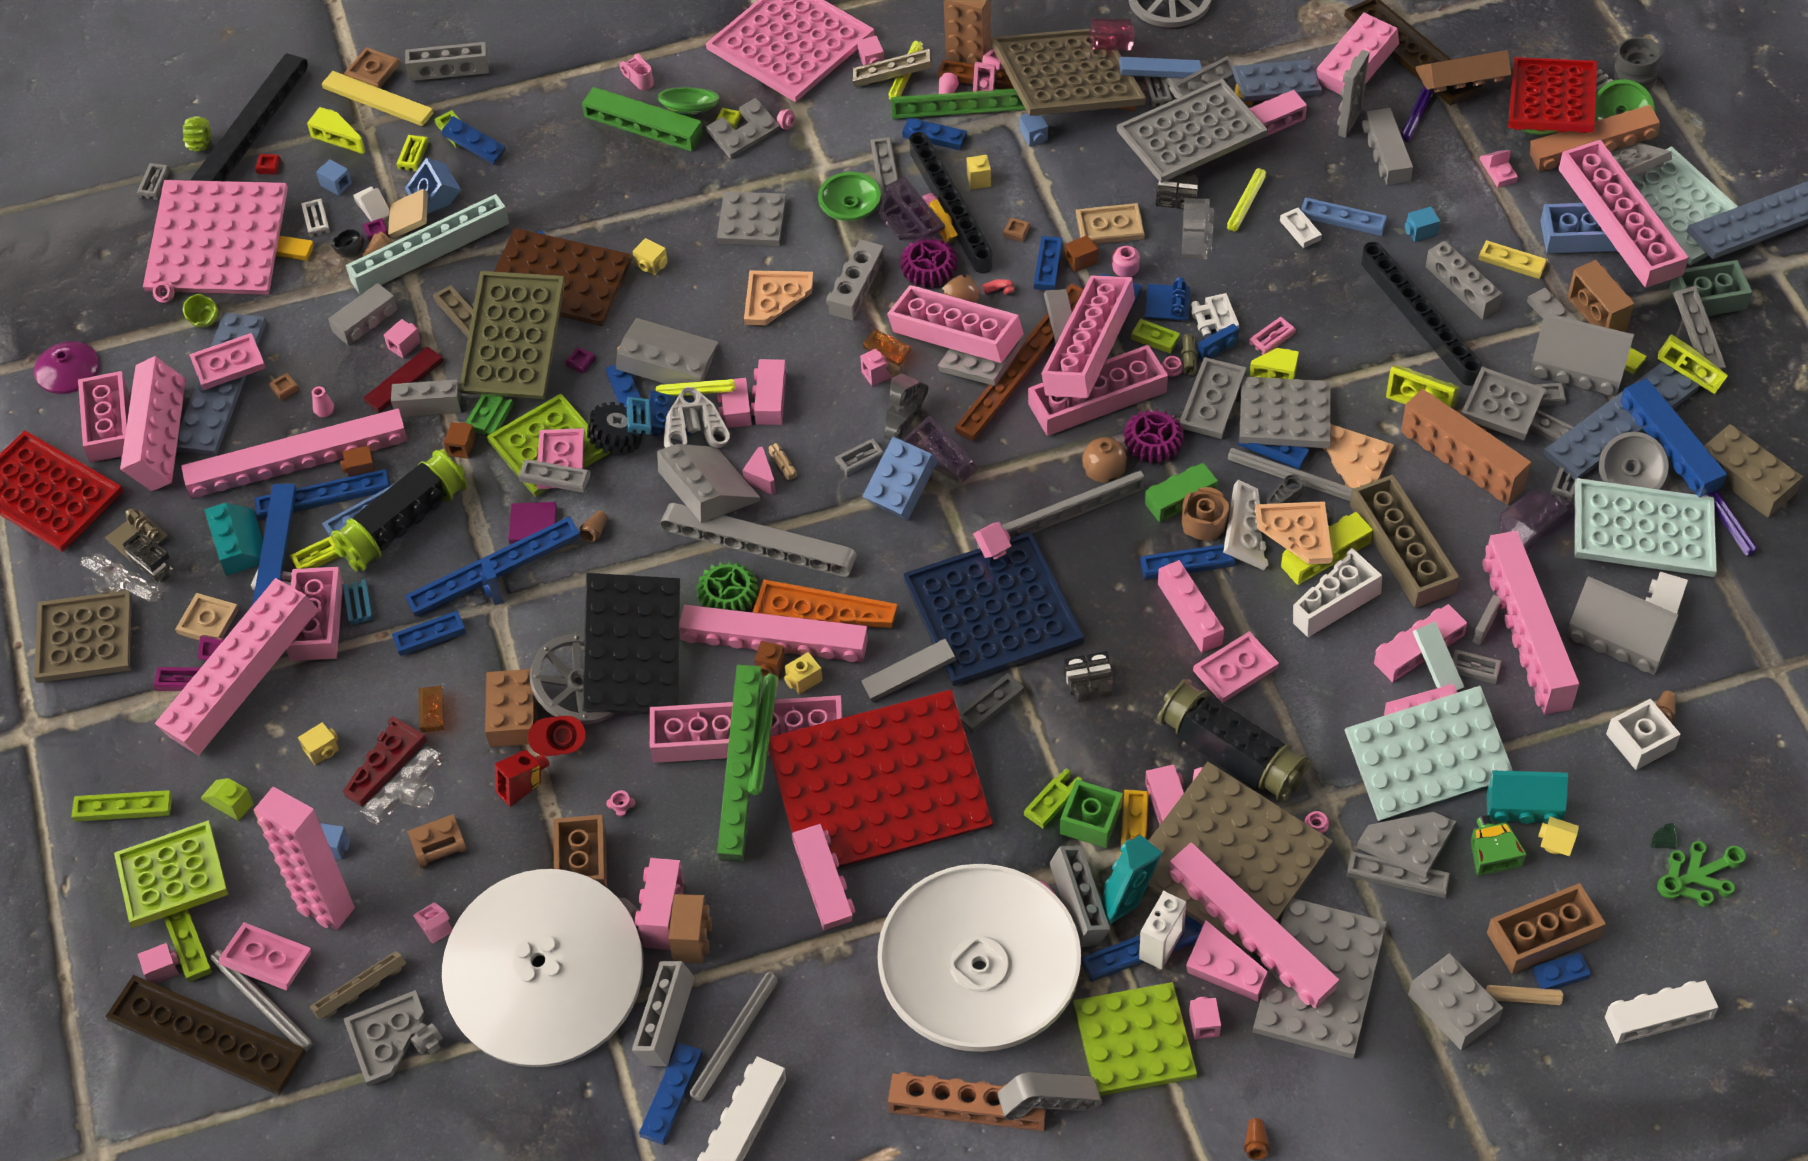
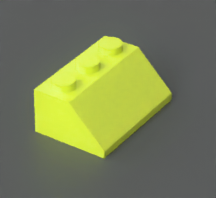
M1396 365L1390 369L1386 398L1406 405L1419 391L1424 389L1454 409L1458 401L1460 387L1413 371L1410 368Z

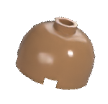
M966 274L967 277L965 278L963 275L955 277L942 288L945 291L943 293L945 295L978 303L980 296L979 288L969 274Z
M1100 437L1091 441L1085 448L1082 465L1086 470V475L1091 479L1099 482H1109V479L1116 477L1117 480L1125 473L1127 456L1124 447L1117 440L1109 437Z

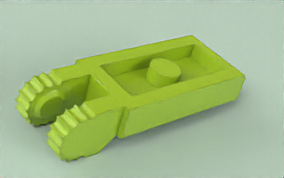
M1066 768L1030 803L1024 811V816L1041 828H1044L1067 803L1076 779L1084 780L1081 777H1077L1067 787L1064 784L1070 778L1072 771Z

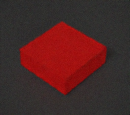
M259 154L255 167L256 173L277 175L281 162L280 155Z

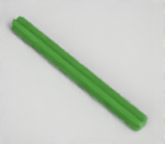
M772 673L767 674L763 681L748 792L754 794V796L759 795L763 790L778 677Z

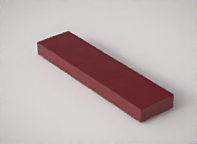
M427 346L363 397L365 403L378 413L382 412L391 404L392 384L419 382L443 362L442 356Z

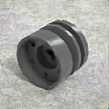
M1633 37L1620 43L1616 55L1614 80H1632L1641 84L1647 90L1655 86L1661 60V48L1653 40L1644 37Z

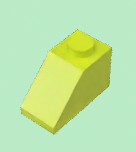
M1276 348L1251 361L1249 377L1293 380L1299 352Z

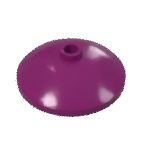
M76 341L58 343L48 348L39 356L34 366V376L39 386L48 392L55 394L72 393L79 390L78 379L97 375L99 358L95 350L85 343Z

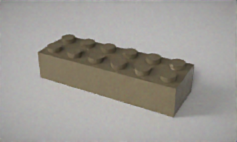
M1392 474L1352 489L1350 507L1353 512H1357L1373 529L1372 542L1413 607L1418 608L1455 594L1460 578L1394 475Z

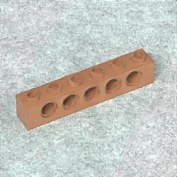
M908 1072L892 1074L888 1099L889 1113L1044 1131L1047 1109L1033 1108L1019 1119L1006 1120L1001 1104L997 1106L988 1104L992 1100L999 1101L997 1094L1005 1085L995 1086L984 1081L970 1083L959 1078L945 1080L933 1075L919 1077ZM914 1091H920L923 1093L921 1096L918 1097L911 1095V1093ZM940 1094H946L949 1096L947 1099L940 1100L937 1098V1096ZM966 1097H971L974 1099V1101L970 1103H966L962 1100Z

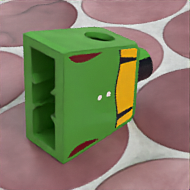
M1489 815L1478 818L1477 824L1479 828L1473 830L1471 837V848L1477 876L1523 867L1526 853L1507 823L1494 825Z

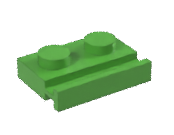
M481 395L466 423L472 424L476 433L483 435L491 434L501 428L513 407L512 399L505 400L501 396Z

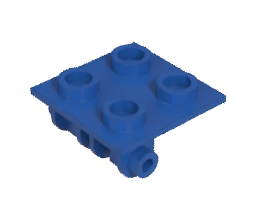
M1176 278L1173 285H1147L1145 318L1188 321L1190 286H1186L1184 278Z
M650 390V418L653 436H659L665 430L666 416L678 397ZM684 399L686 402L692 403V400ZM686 426V429H685V430H686V435H687V436H691V432H688V431H687V426Z

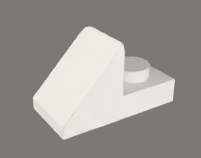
M371 186L353 195L355 202L370 221L383 218L384 221L389 218L390 210L378 188L373 189Z

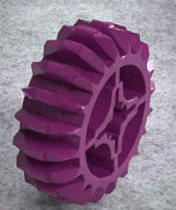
M925 237L922 241L917 239L916 243L910 242L909 247L904 248L900 267L904 278H907L909 283L914 282L916 287L921 284L923 288L931 286L933 289L934 285L941 287L942 282L948 283L949 279L954 277L958 261L955 250L949 245V242L944 243L942 239L936 241L934 237L928 240Z
M1147 409L1146 413L1139 411L1138 416L1132 415L1131 420L1127 421L1124 430V443L1127 446L1128 453H1132L1134 458L1140 456L1141 462L1147 459L1151 464L1153 460H1157L1160 464L1162 459L1169 461L1170 456L1175 457L1182 448V443L1184 442L1183 426H1180L1181 423L1178 419L1175 420L1174 414L1167 415L1166 410L1162 413L1158 409L1155 412Z

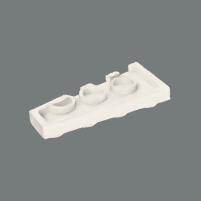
M1238 480L1233 487L1223 552L1264 570L1268 566V561L1264 558L1266 546L1265 541H1262V531L1257 529L1255 513L1256 504H1260L1258 488Z

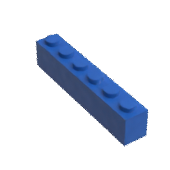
M1644 379L1625 387L1620 401L1623 408L1632 415L1636 424L1641 426L1647 435L1653 437L1661 444L1668 460L1674 466L1675 471L1684 478L1689 488L1699 498L1721 489L1727 473L1648 379Z

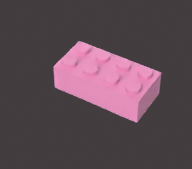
M1363 13L1316 69L1320 85L1341 95L1342 88L1345 85V82H1342L1343 75L1346 70H1350L1354 56L1358 57L1362 49L1370 52L1366 75L1367 83L1399 45L1398 28Z
M122 371L78 379L83 447L90 463L121 457L130 407L129 387Z
M339 567L292 570L291 587L305 594L319 610L286 649L290 661L337 659L344 584Z

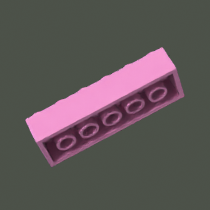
M912 285L906 289L887 313L892 330L895 333L998 363L1003 362L1024 334L1019 315Z
M1146 345L1107 359L1088 398L1046 396L1044 385L1041 383L1028 388V405L1045 434L1049 436L1166 393L1168 375L1150 346Z
M156 356L137 364L135 367L120 470L150 491L172 483L186 378Z

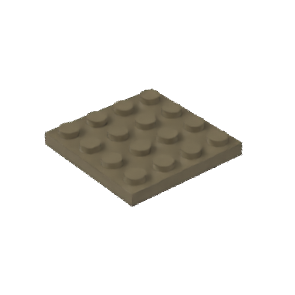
M130 590L38 602L34 668L36 683L130 671L132 594Z

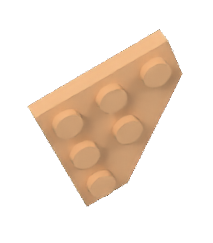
M750 270L744 324L767 325L811 295L814 279L813 272Z
M1330 424V448L1323 449L1331 457V463L1338 475L1342 476L1345 486L1357 488L1380 479L1394 444Z
M1325 501L1256 504L1257 529L1308 564L1332 563L1333 557Z

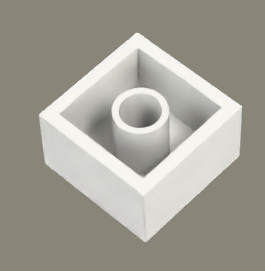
M1651 699L1612 718L1606 733L1635 770L1675 750L1681 735Z

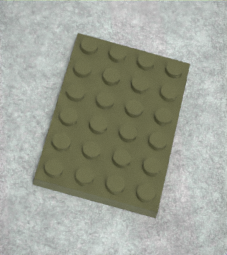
M480 271L459 384V392L461 394L545 399L566 281L564 276Z

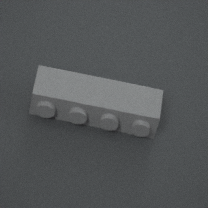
M1391 108L1366 111L1365 120L1362 121V128L1364 133L1367 132L1369 147L1373 148L1374 161L1379 164L1380 177L1384 178L1386 185L1411 182L1413 166Z
M1059 846L1049 864L1062 903L1070 913L1076 926L1080 947L1100 946L1110 931V927L1082 846Z
M660 961L632 1048V1052L645 1066H668L695 976L682 961Z

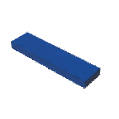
M1225 544L1140 556V563L1144 579L1158 578L1159 568L1180 560L1188 573L1233 567L1235 566V559L1223 552Z

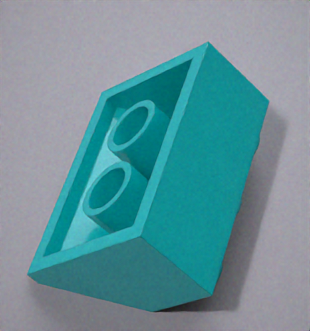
M227 502L204 509L225 575L228 576L259 566L263 538L254 510Z
M1493 770L1486 793L1487 815L1491 816L1492 821L1498 823L1521 822L1523 824L1539 822L1547 824L1550 816L1563 820L1566 813L1568 773Z
M1141 835L1124 842L1120 849L1122 853L1112 866L1114 871L1104 884L1105 891L1101 899L1109 925L1139 906L1163 852Z

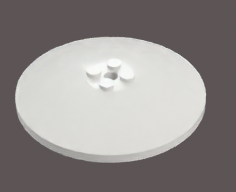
M969 864L947 868L916 883L903 894L889 912L878 943V969L881 984L887 999L896 1013L908 1026L927 1039L946 1047L964 1051L985 1052L1010 1048L1024 1043L1046 1030L1057 1020L1069 1004L1075 992L1081 968V947L1078 932L1070 913L1060 899L1049 888L1029 875L1011 868L990 864ZM976 961H983L986 967L977 970L972 965Z
M538 869L522 872L489 887L466 908L458 919L448 939L442 964V983L445 1000L453 1019L464 1035L486 1054L503 1062L518 1066L550 1067L562 1065L577 1060L600 1047L624 1023L635 1004L642 983L643 949L639 932L628 910L619 898L601 883L585 875L567 870ZM536 956H544L545 963L541 967H534L532 965L533 959Z

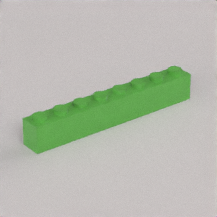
M737 665L717 850L720 860L744 862L751 794L748 792L763 678L761 666Z

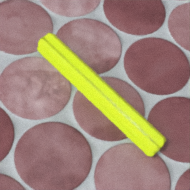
M914 41L908 54L922 51L923 43L921 41ZM911 73L896 77L889 92L890 100L891 97H901Z
M1260 168L1255 170L1227 223L1228 230L1235 232L1240 227L1266 177L1265 170Z
M733 379L665 384L657 386L656 392L679 396L685 387H693L701 394L725 393L735 391L736 385Z

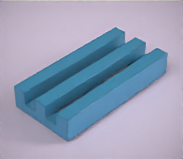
M628 397L626 402L628 432L632 433L634 429L637 433L641 434L643 430L645 434L650 435V399ZM633 403H635L636 423H633ZM640 404H644L645 424H641Z
M366 579L361 580L359 584L352 582L350 586L343 584L350 625L373 621ZM358 590H363L367 614L364 617L362 616ZM350 592H354V599L358 617L355 619L353 616Z

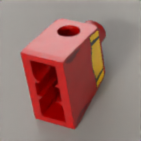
M523 750L495 763V792L509 807L541 784V770L550 765L547 757L544 754H540L534 758L528 750Z

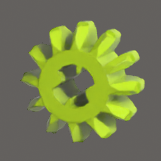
M200 117L185 120L182 134L186 148L194 151L208 149L209 143L212 142L209 121Z

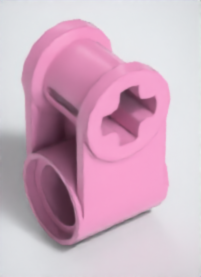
M635 54L634 58L626 62H620L619 65L623 75L637 86L638 89L648 90L653 87L654 80L651 66L639 54Z

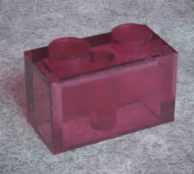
M1091 19L1088 36L1094 50H1132L1135 31L1131 19Z

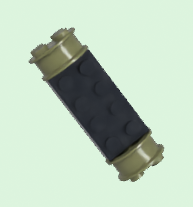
M1183 679L1175 690L1170 689L1164 697L1166 703L1160 710L1157 719L1160 724H1168L1176 729L1179 739L1253 788L1259 787L1262 791L1267 789L1276 795L1278 802H1285L1292 790L1298 791L1304 782L1302 776L1311 765L1308 756H1299L1292 751L1291 745H1285L1278 738L1262 730L1258 725L1253 724L1238 712L1221 703L1218 699L1209 696L1208 691H1200L1193 687L1192 681L1189 679Z

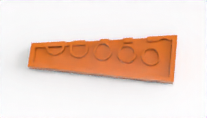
M763 579L752 613L867 627L892 628L898 605Z

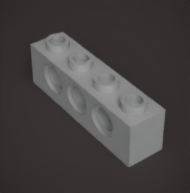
M485 42L405 50V64L410 81L489 73V56Z
M860 239L857 246L852 248L850 259L844 263L842 274L840 277H837L833 292H830L827 296L826 304L829 306L830 315L854 320L884 262L883 245Z
M1446 241L1428 250L1426 268L1483 320L1499 310L1502 292Z

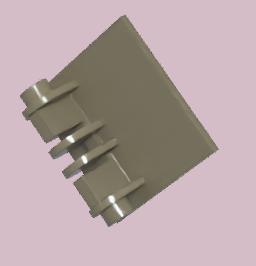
M130 508L126 511L127 521L107 535L105 539L130 562L134 563L135 560L126 553V549L122 545L125 541L141 530L153 540L154 544L143 535L137 540L151 550L156 546L155 543L159 544L168 535L142 511ZM138 544L128 553L138 560L148 551Z

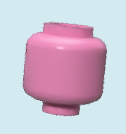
M1121 246L1114 251L1112 268L1116 275L1132 277L1137 274L1140 268V254L1137 249L1131 246Z

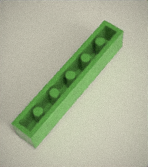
M596 87L591 89L582 102L585 118L691 152L703 136L700 120Z

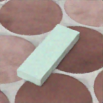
M1436 621L1412 631L1436 687L1440 688L1454 684L1456 690L1463 688L1464 685Z

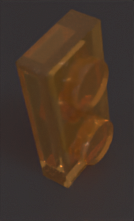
M877 329L863 342L864 349L868 351L876 349L881 355L885 356L887 361L897 366H900L911 353V346Z
M442 685L418 688L420 732L445 730L444 691Z

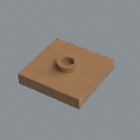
M366 47L344 74L381 88L401 63L400 59Z

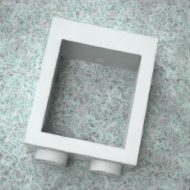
M1163 891L1141 930L1140 960L1163 969L1184 931L1186 901ZM1155 913H1160L1161 915L1157 917Z

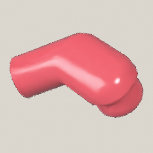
M996 279L982 284L985 294L1003 289L1006 295L1015 291L1014 283L1011 280Z

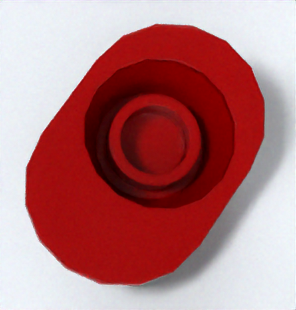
M573 716L544 718L536 721L531 726L528 732V742L531 749L539 755L555 756L569 754L577 751L583 745L586 731L579 719Z

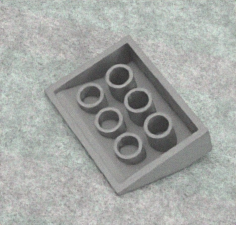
M1545 313L1529 375L1606 395L1617 396L1634 334Z
M636 318L625 334L617 352L616 369L664 384L703 382L714 357L718 342Z
M675 444L657 451L658 472L700 523L760 501V496L718 448L713 446Z
M1588 576L1569 623L1566 637L1576 643L1591 647L1599 653L1616 658L1620 662L1632 665L1643 672L1655 675L1666 654L1678 614Z

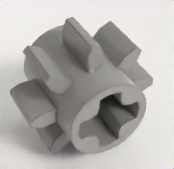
M421 1023L412 1029L415 1036L410 1040L420 1054L426 1051L432 1055L441 1048L439 1041L443 1038L432 1023L429 1026Z

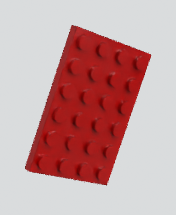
M1514 57L1508 128L1515 130L1533 129L1536 131L1594 132L1597 61Z
M25 430L0 453V516L61 552L123 492L121 485Z

